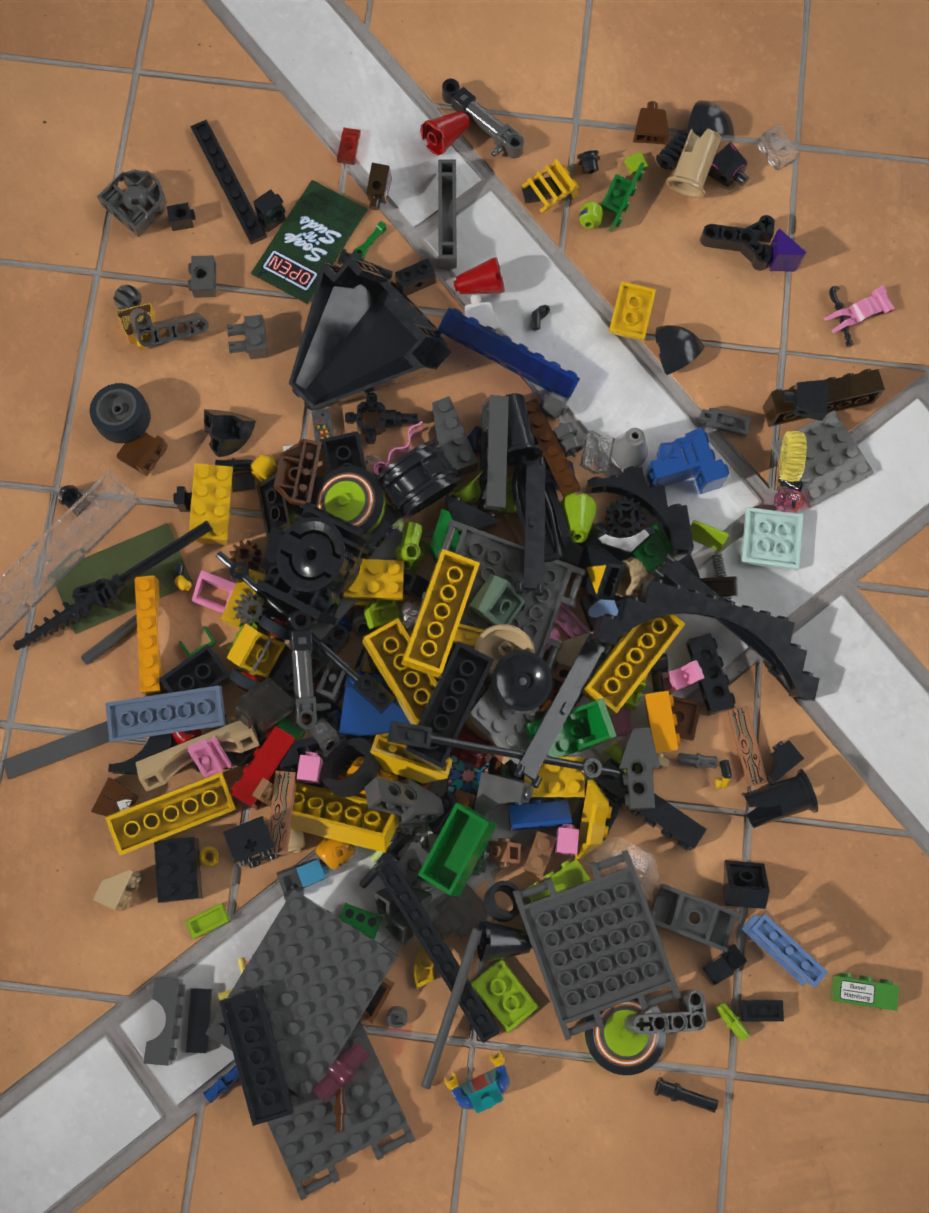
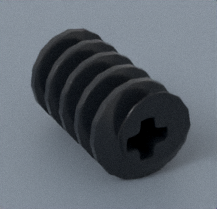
M679 130L678 134L656 156V161L663 169L676 168L688 137L687 133Z

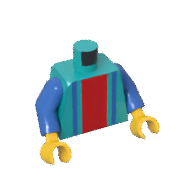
M499 1050V1056L495 1059L492 1053L490 1054V1059L494 1066L497 1067L496 1069L494 1068L458 1086L454 1073H451L453 1077L451 1081H447L446 1077H444L446 1087L452 1090V1094L461 1108L473 1109L476 1113H480L504 1100V1093L510 1085V1080L506 1067L503 1065L505 1058Z

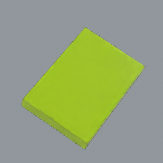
M498 959L471 982L479 997L507 1033L512 1031L539 1008V1005L503 959Z

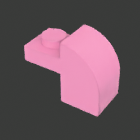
M697 660L662 675L664 691H669V694L690 687L705 678Z

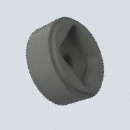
M401 1006L390 1008L387 1013L388 1024L393 1028L403 1027L407 1022V1011Z

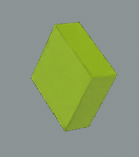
M641 152L625 157L624 162L631 176L635 175L641 162L645 163L642 170L646 171L648 169V165Z

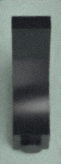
M602 522L592 524L585 542L587 545L603 547L622 562L627 560L656 531L650 526L638 534L623 535L608 529Z
M172 734L149 737L146 745L138 754L124 762L109 764L108 772L112 774L138 775L136 762L174 747L175 740L172 738Z

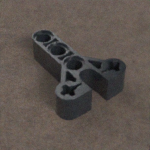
M763 215L758 222L747 228L708 224L703 229L700 242L705 247L739 251L751 262L755 270L762 271L767 267L771 259L772 245L760 244L757 241L770 243L774 234L775 221L771 216Z

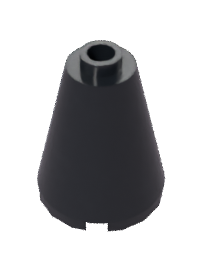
M481 921L478 929L482 930L480 945L477 947L480 962H489L527 954L533 949L526 931L490 921Z

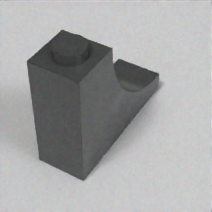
M482 772L474 810L491 820L501 807L509 803H529L533 794L531 782L493 772Z

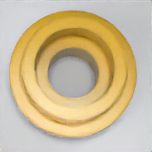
M205 847L199 854L200 862L206 867L216 865L220 858L218 850L214 847ZM208 853L213 854V859L210 861L206 858Z

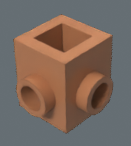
M499 838L498 842L490 841L489 862L497 863V867H509V864H520L521 844L510 842L511 839Z

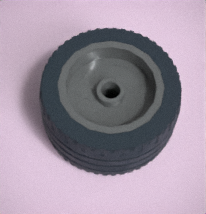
M126 383L111 384L99 390L91 401L89 408L90 417L96 429L103 437L114 443L123 444L138 439L144 434L151 420L150 409L143 395L135 387Z

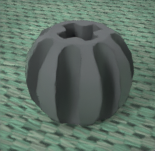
M121 285L115 291L113 299L118 309L122 310L139 306L142 297L136 287Z

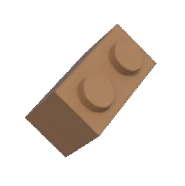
M537 831L523 870L542 877L557 838Z

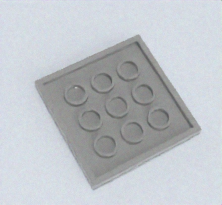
M835 410L828 413L822 421L815 420L796 430L804 432L807 441L804 473L799 482L804 484L800 493L809 508L874 473ZM783 438L770 445L778 460L780 458Z
M491 682L472 707L467 718L498 747L525 752L530 741L524 726L542 720L544 713L539 712L540 707L523 712L507 708L495 696ZM509 757L515 764L518 765L520 759Z

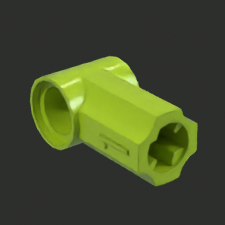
M406 522L401 544L395 550L398 560L406 562L416 560L419 557L420 548L418 545L423 529L422 525Z

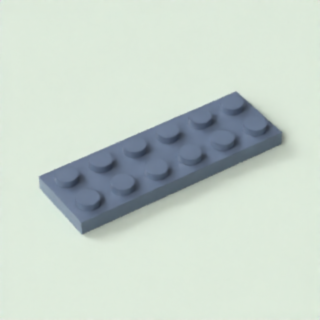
M222 686L105 703L109 742L226 726Z

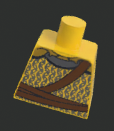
M151 303L116 311L129 342L132 344L137 343L140 350L149 348L142 346L135 339L130 313L135 308H141L150 315L152 323H154L155 312ZM140 315L137 318V322H141L144 319V315ZM144 333L141 336V340L146 339L148 337V333Z

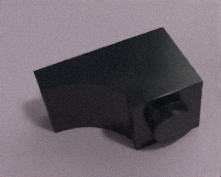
M790 740L784 743L780 741L772 747L774 751L770 755L773 759V766L770 774L766 777L770 785L778 781L804 759Z

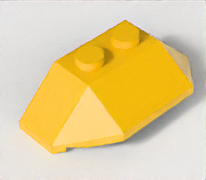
M389 733L377 734L375 736L370 753L385 771L421 783L448 778L453 761L450 757L447 758L443 769L438 771L404 754L403 751L406 745L387 742Z
M588 778L579 830L578 850L575 859L582 858L602 844L603 838H607L609 826H605L606 818L610 819L612 807L609 806V800L593 778Z

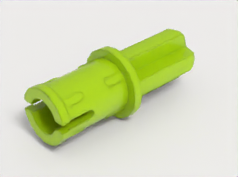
M724 1002L716 1006L715 1010L726 1022V1027L734 1032L739 1041L745 1040L750 1035V1032L741 1023L740 1017L738 1015L735 1016Z

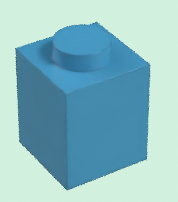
M319 859L296 868L303 888L327 879L326 874L329 873L326 863H321Z

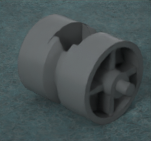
M573 422L559 423L560 426L555 428L553 433L558 443H560L559 445L565 457L577 456L576 453L581 451L584 445L581 439L576 436L577 429Z

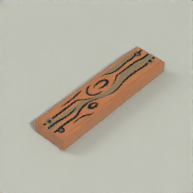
M748 707L728 710L747 787L767 783Z
M276 771L269 822V829L276 845V849L272 850L273 854H288L297 780L296 772Z

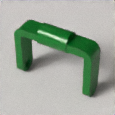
M203 626V629L205 630V632L211 640V642L207 644L210 647H213L215 645V640L213 639L212 635L210 634L206 626ZM179 641V644L181 645L182 649L188 657L192 656L197 651H199L207 645L204 644L203 646L196 649L195 652L190 654L184 646L183 642Z

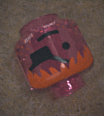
M782 488L774 496V505L781 512L796 513L804 504L801 493L793 489Z

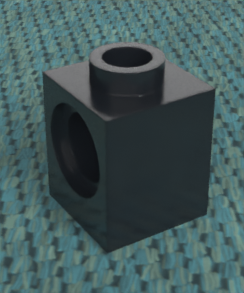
M188 202L167 206L169 223L173 231L194 228L195 212L194 209H190Z

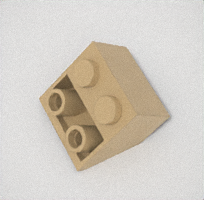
M128 870L102 880L93 900L113 910L124 911L133 900L131 895L134 889H138L141 884L142 878L140 877L142 873Z

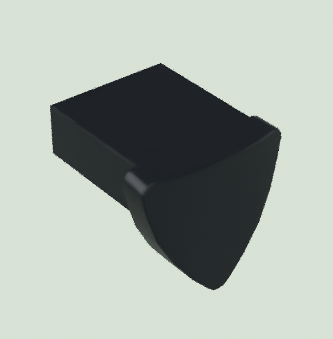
M74 485L61 487L58 495L59 503L68 507L78 516L90 504L89 500Z

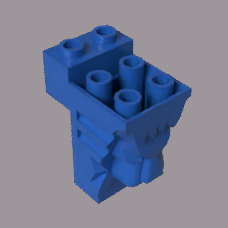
M699 427L685 434V437L678 438L673 442L660 443L656 454L657 460L650 462L646 476L650 486H668L694 478L699 493L703 494L720 489L728 478L729 469L722 459L715 461V453L708 445V435L703 431L702 427Z

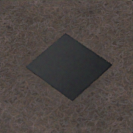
M250 472L232 474L233 492L255 489L254 476Z

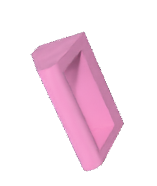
M201 570L192 602L223 613L226 606L200 597L202 589L206 583L229 592L226 602L227 606L236 583Z

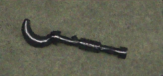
M832 286L829 290V296L835 304V309L838 311L844 307V304L838 300L836 295L839 287ZM839 316V322L841 324L843 321L846 320L845 316ZM849 326L842 329V332L845 335L846 347H851L854 344L850 339Z

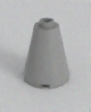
M631 428L614 440L611 447V456L619 467L624 469L630 466L638 467L645 462L648 456V447L641 429Z

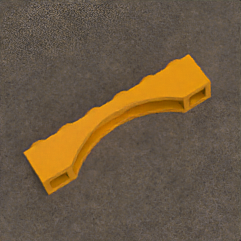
M155 576L136 577L135 595L140 692L144 695L164 694V685L159 679L164 676L158 634L159 580Z

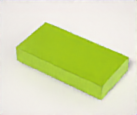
M221 902L186 920L185 923L194 940L231 920Z

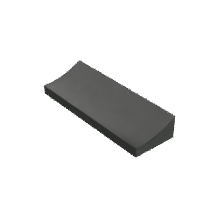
M490 395L482 405L480 471H484L479 476V484L482 489L479 498V510L485 513L486 511L491 512L506 507L509 396Z

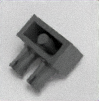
M262 314L244 316L242 324L227 325L228 337L246 336L244 341L228 342L230 354L246 352L249 354L250 359L268 358L266 327Z

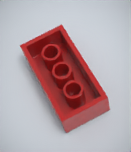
M277 726L274 729L270 728L264 737L266 741L262 746L259 745L253 754L255 758L251 763L248 762L242 771L244 775L240 780L237 779L231 788L233 790L231 795L255 810L259 808L262 801L252 796L263 778L274 784L276 771L280 770L282 760L293 742L297 741L296 738Z

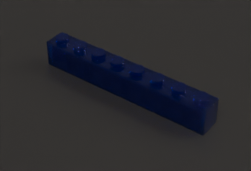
M449 307L438 327V332L541 388L549 392L554 391L566 397L567 401L580 380L575 372L560 368L561 365L557 362H549L544 359L545 357L538 352L533 353L528 350L527 346L512 342L509 336L504 334L501 336L496 333L494 328L490 326L485 327L479 324L477 319L464 316L463 312L457 308L452 309Z

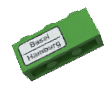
M841 972L839 976L832 977L831 1001L897 1011L899 986L892 985V980L880 979V983L872 982V977L860 976L859 979H853L852 974Z

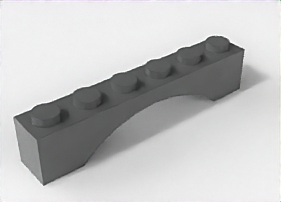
M438 159L439 269H457L456 159Z

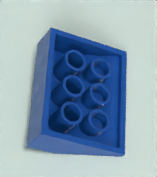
M357 672L361 676L365 674L363 672ZM369 673L393 695L382 675ZM347 674L339 733L375 737L377 734L389 733L391 721L411 724L396 698L381 714L352 688L355 681Z

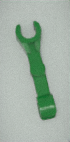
M380 221L376 225L375 231L367 238L365 243L354 249L355 252L362 253L361 257L363 260L369 247L374 244V241L380 234H384L387 230L386 223Z

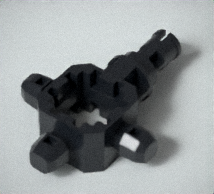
M369 392L366 402H361L357 406V414H354V412L345 413V422L348 424L356 423L358 431L365 435L366 443L375 444L376 435H381L385 428H396V426H401V424H418V413L405 414L401 413V411H396V409L386 410L381 402H377L376 393ZM366 411H378V413H381L380 424H377V426H364L362 424L363 413H366Z

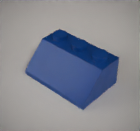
M562 797L551 798V802H543V799L531 800V804L513 802L511 803L512 806H508L510 831L563 826V824L570 825L572 823L568 800L563 801Z

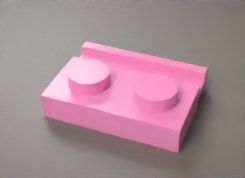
M212 736L210 740L204 739L188 746V752L204 778L222 772L224 768H232L231 762L216 736Z

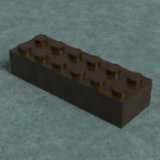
M865 369L858 374L847 373L840 378H827V414L834 410L837 412L873 404L885 390L879 369ZM794 386L787 390L776 389L767 398L763 405V410L768 427L807 419L806 417L794 415L792 413V404L782 403L783 392H793Z

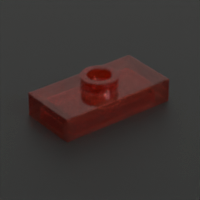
M343 127L337 155L338 163L355 165L361 130Z

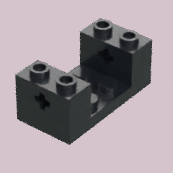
M260 816L223 832L235 864L240 863L241 866H249L251 869L261 865L262 860L268 858L271 861L280 857V854H273L272 850L276 849V845L269 829V819Z

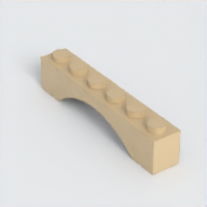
M246 717L249 720L247 724L242 720H238L136 762L138 778L146 792L166 784L181 768L194 761L188 752V746L204 739L210 740L212 736H216L224 752L242 753L259 746L255 728L249 717Z

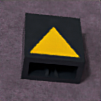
M585 545L578 568L587 571L585 578L582 579L581 586L597 599L614 600L625 564L601 546Z

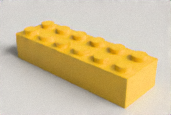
M442 549L401 665L437 678L441 676L479 568V562Z
M674 614L665 615L643 622L626 632L609 656L606 657L584 685L581 693L592 702L603 698L609 716L618 713L684 627L685 623Z
M399 618L365 636L362 643L411 724L416 725L437 681L434 676L401 665L410 636Z
M219 772L107 815L105 819L118 854L121 856L236 809L223 774Z
M296 782L291 829L386 853L399 824V815L369 809L367 799L356 796L342 798L334 795L331 790Z

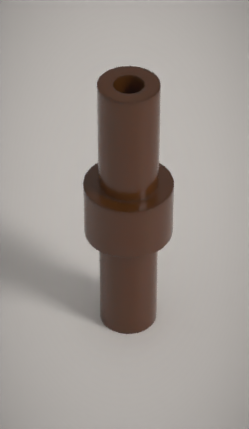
M337 1087L335 1088L336 1105H334V1115H336V1132L341 1133L344 1132L346 1105H344V1088Z

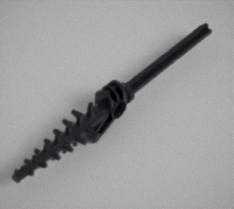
M208 521L203 522L121 575L116 573L112 576V579L106 580L101 578L96 582L76 587L72 594L75 603L69 605L68 602H63L62 605L65 608L63 611L59 612L54 609L53 613L55 616L51 619L44 617L45 623L41 626L35 625L34 631L31 633L26 632L25 637L16 640L13 644L14 649L19 650L25 648L26 645L30 646L31 642L35 643L37 641L36 639L42 640L41 636L47 637V633L53 635L54 632L52 630L58 632V627L65 629V626H69V621L76 624L77 621H80V615L85 619L91 615V608L98 603L103 609L108 607V603L113 605L114 600H120L119 593L126 588L127 583L213 530L212 526Z

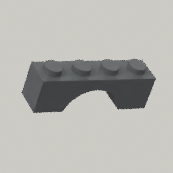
M155 978L152 999L163 1007L166 1022L160 1035L146 1042L143 1064L169 1066L172 1064V1061L176 1060L177 1048H174L175 1039H178L180 1034V1027L177 1026V1023L183 1011L180 1000L185 994L183 979Z

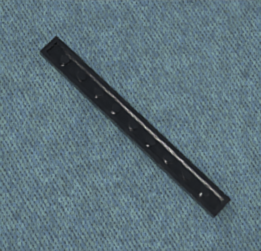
M391 856L375 866L374 869L452 992L460 965ZM467 978L459 1006L482 1043L499 1034L500 1029Z

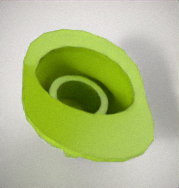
M481 470L469 482L453 491L449 496L455 495L468 505L469 503L477 502L482 493L477 478L484 470Z

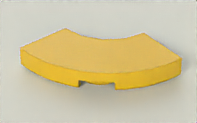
M423 946L418 951L413 967V978L416 988L435 980V966Z

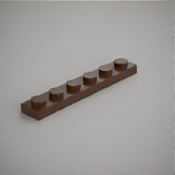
M537 399L525 402L534 439L542 450L541 454L545 458V462L562 496L580 491V485Z

